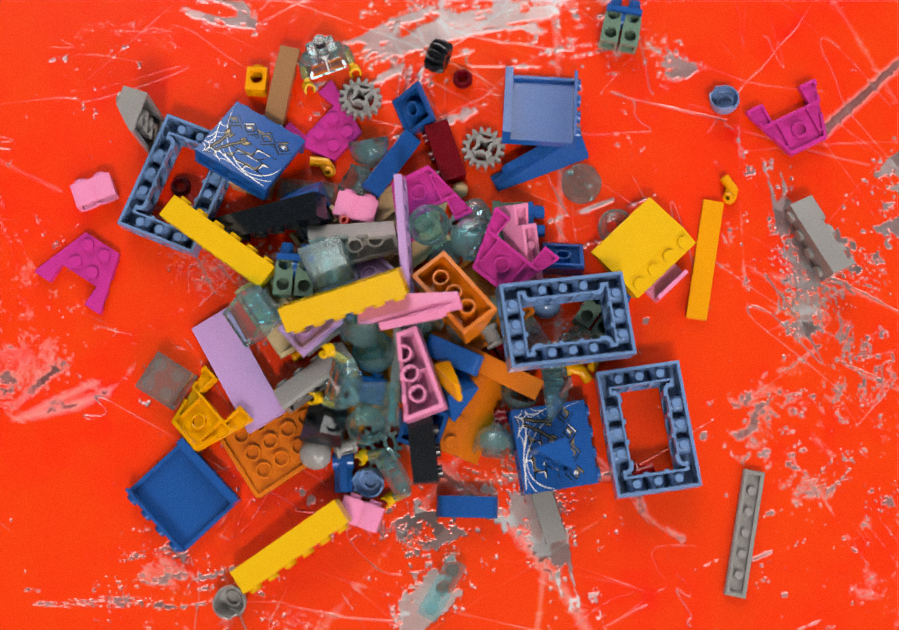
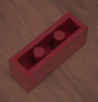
M444 119L424 126L422 138L425 145L429 144L431 151L428 152L431 163L436 164L437 170L435 172L447 185L466 180V171L448 120Z

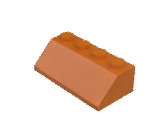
M442 251L411 275L414 286L420 293L454 291L459 293L463 308L446 312L447 316L442 318L465 344L479 335L497 312L494 304L445 251Z
M469 374L479 389L455 422L449 417L440 441V447L443 453L477 465L494 420L493 411L497 410L506 387L485 376Z

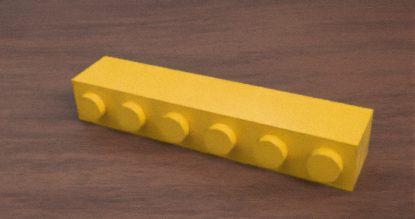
M174 195L159 215L260 290L264 289L275 274V267L273 266L275 262L267 256L260 257L257 254L258 250L252 245L248 244L245 246L240 242L242 239L235 233L231 232L228 234L224 231L225 226L217 220L214 222L210 221L207 218L209 215L202 209L198 208L195 210L192 208V203L185 197L178 198Z
M402 266L282 304L278 308V312L286 333L293 331L296 334L305 331L306 327L310 325L319 327L324 325L326 320L332 318L333 321L345 318V314L353 312V315L362 313L369 306H373V308L381 307L386 304L385 301L391 299L394 302L403 300L410 289Z
M335 499L232 570L230 574L243 594L249 591L253 594L263 587L261 583L268 579L271 582L280 576L278 571L284 567L288 570L296 565L297 558L300 556L305 558L315 551L313 547L320 543L323 546L332 540L331 535L337 531L340 534L350 527L348 523L353 519L340 499Z

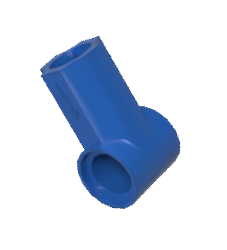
M332 452L333 471H335V493L354 492L353 481H351L353 470L355 469L354 453L341 456V459L337 460L334 452Z

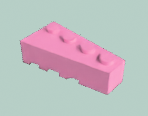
M413 326L397 332L398 361L400 363V381L404 407L403 416L404 422L410 424L447 410L449 407L421 329Z

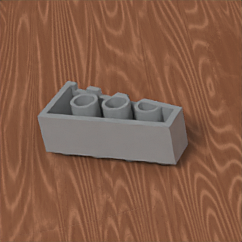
M812 195L790 204L785 209V217L790 224L792 223L795 229V237L799 242L801 241L804 247V254L807 259L811 260L814 266L813 271L821 281L844 272L856 263L852 257L848 259L844 253L847 248L843 242L839 243L835 239L834 228L832 225L824 222L825 215Z
M394 221L307 226L308 241L320 273L399 252L398 234Z

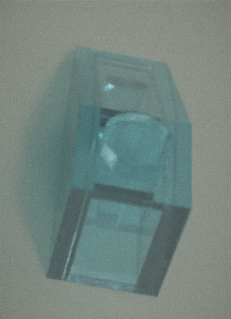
M566 368L541 370V380L544 381L542 392L548 422L554 421L569 397V388H572V377L567 375Z

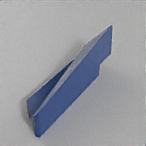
M580 133V140H576L575 148L537 146L505 164L501 168L502 171L490 178L496 189L502 191L588 159L589 154Z

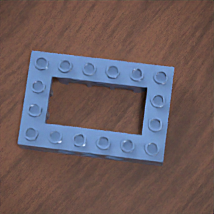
M167 113L117 222L122 229L198 258L202 247L172 225L158 220L152 215V212L182 146L195 151L211 130ZM209 170L206 179L202 181L203 186L198 197L194 198L193 208L195 210L198 208L202 209L209 215L207 218L211 221L212 218L216 217L230 184L227 179Z
M623 271L499 284L495 290L507 373L627 359L637 353ZM600 300L606 336L590 340L580 338L578 341L573 342L558 341L555 344L547 345L538 343L528 349V332L525 331L523 318L525 311H522V308Z
M679 360L596 372L593 377L615 500L702 486ZM658 388L673 470L664 469L654 473L643 472L642 474L632 476L634 463L630 459L628 447L630 441L627 440L626 419H623L622 397L619 393Z

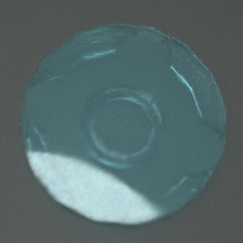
M576 164L564 173L561 181L565 197L577 204H587L593 201L599 195L602 187L601 177L595 171L596 169L587 164Z

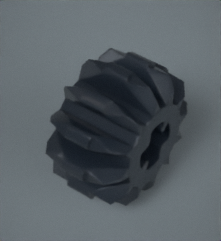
M435 38L427 49L424 60L425 68L431 72L442 74L450 63L453 52L452 44L446 40Z

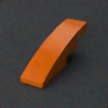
M464 345V348L485 357L479 374L533 400L536 399L544 383L543 380L524 371L507 373L506 362L473 346Z

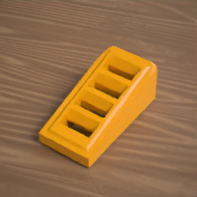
M448 360L435 364L434 368L440 385L457 402H461L463 398L460 383L451 362Z

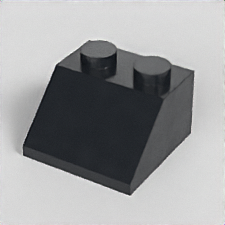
M332 396V400L338 402L337 407L325 403L309 405L300 441L341 449L351 415V400L347 399L346 401L345 398H334Z

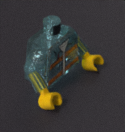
M316 35L313 37V41L305 44V52L302 53L298 66L301 79H304L302 89L306 94L308 86H311L314 93L316 91L314 84L310 81V77L315 79L344 69L347 65H349V73L352 79H354L352 73L354 70L359 71L361 76L360 66L354 63L355 59L348 45L339 40L335 41L331 35L326 37Z
M331 343L322 345L321 347L325 350L319 352V356L324 359L330 356L333 357L324 392L325 397H323L320 391L310 392L308 394L313 395L314 400H307V403L309 405L322 403L323 406L334 410H344L348 406H356L360 398L362 377L355 360L340 351L336 352L334 345Z
M391 447L369 451L361 449L354 456V458L360 459L358 463L360 466H363L368 460H374L393 492H389L381 498V500L384 499L388 503L385 508L391 507L396 502L412 494L411 485H413V482Z

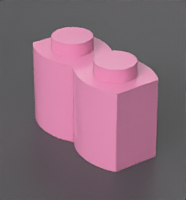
M97 172L93 175L94 177L87 180L85 178L78 179L70 186L76 206L81 212L119 199L113 178L109 172Z
M351 189L339 190L332 212L334 218L339 219L340 216L346 215L350 222L353 223L375 222L380 205L375 196L370 194L359 196L356 195V191Z
M352 492L350 496L344 495L342 504L353 519L349 524L377 533L386 510L382 508L383 503L372 499L370 503L362 501L363 496Z

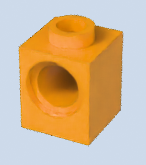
M262 65L247 66L245 91L248 96L268 97L270 80L268 68ZM257 77L262 78V80L259 83L253 82L254 79Z

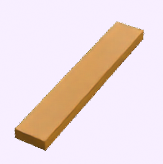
M706 199L702 202L685 318L707 320L724 202Z

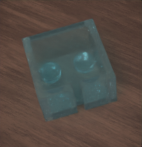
M259 284L239 292L223 312V315L245 348L264 340L281 321L279 312L275 309Z
M158 351L135 387L175 411L198 376Z
M357 382L355 425L358 427L401 428L402 408L397 407L398 404H402L401 383Z

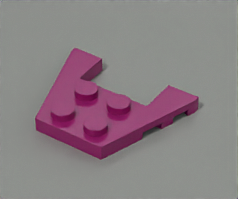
M815 78L797 88L806 106L775 121L771 120L763 104L745 113L746 117L789 157L827 139Z
M330 80L319 92V95L332 106L325 116L306 135L290 122L285 129L306 140L305 149L336 162L362 135V132L356 121L353 120V116L346 117V111H341L342 104H339V98H341L339 91L333 81Z
M429 165L405 176L407 179L409 220L445 202L448 203L456 221L473 213L472 209ZM392 182V183H391V186H392L393 202H394V209H395V215H396L395 190H394V182ZM410 225V234H411V243H412V242L416 241L417 238H416V235H415V233H414V231H413V229H412V227H411V225Z
M498 207L493 211L472 267L496 288L499 284L527 281L559 260V257L545 246L531 263L498 237V234L511 220Z
M85 232L37 268L35 273L52 283L64 266L96 286L84 305L102 316L105 301L110 293L109 288L112 280H114L121 255Z

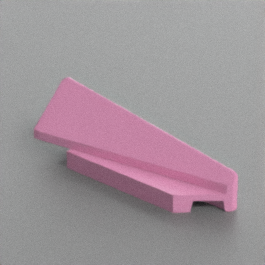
M528 203L499 206L498 208L511 218L502 230L505 242L532 263L540 253L537 224H528ZM542 271L527 281L543 280Z
M457 291L407 294L405 299L397 302L391 299L385 301L386 304L378 308H373V306L366 307V311L358 314L357 323L360 327L378 322L380 330H386L440 319L447 316L446 312L460 310L463 306Z

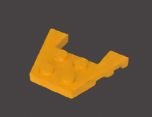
M204 366L200 371L202 374L198 381L193 383L191 387L193 389L187 399H184L171 421L197 452L254 421L242 406H239L225 420L207 400L204 394L219 380L207 366Z

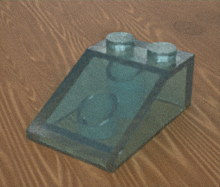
M338 235L297 249L317 293L360 280L358 267Z

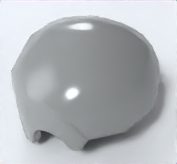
M303 442L300 448V460L309 469H323L331 460L332 447Z
M226 585L215 594L212 601L213 611L218 617L231 620L245 610L247 596L246 593H242L239 586Z

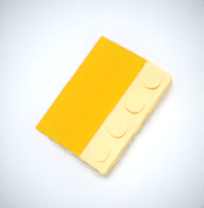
M648 197L591 251V254L607 272L623 271L626 293L631 298L638 299L696 242L675 219Z

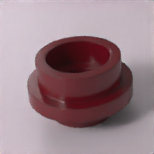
M464 69L458 70L453 76V83L459 89H467L473 82L472 74ZM465 78L466 82L462 83L459 79Z
M176 177L171 182V191L176 196H185L191 190V183L186 177ZM179 183H183L185 187L184 189L179 190L177 189V185Z
M497 406V410L493 411L495 423L504 426L505 423H509L506 406Z

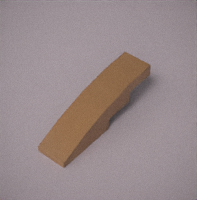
M280 45L265 116L272 122L284 127L292 99V89L297 74L296 68L301 52L300 49Z

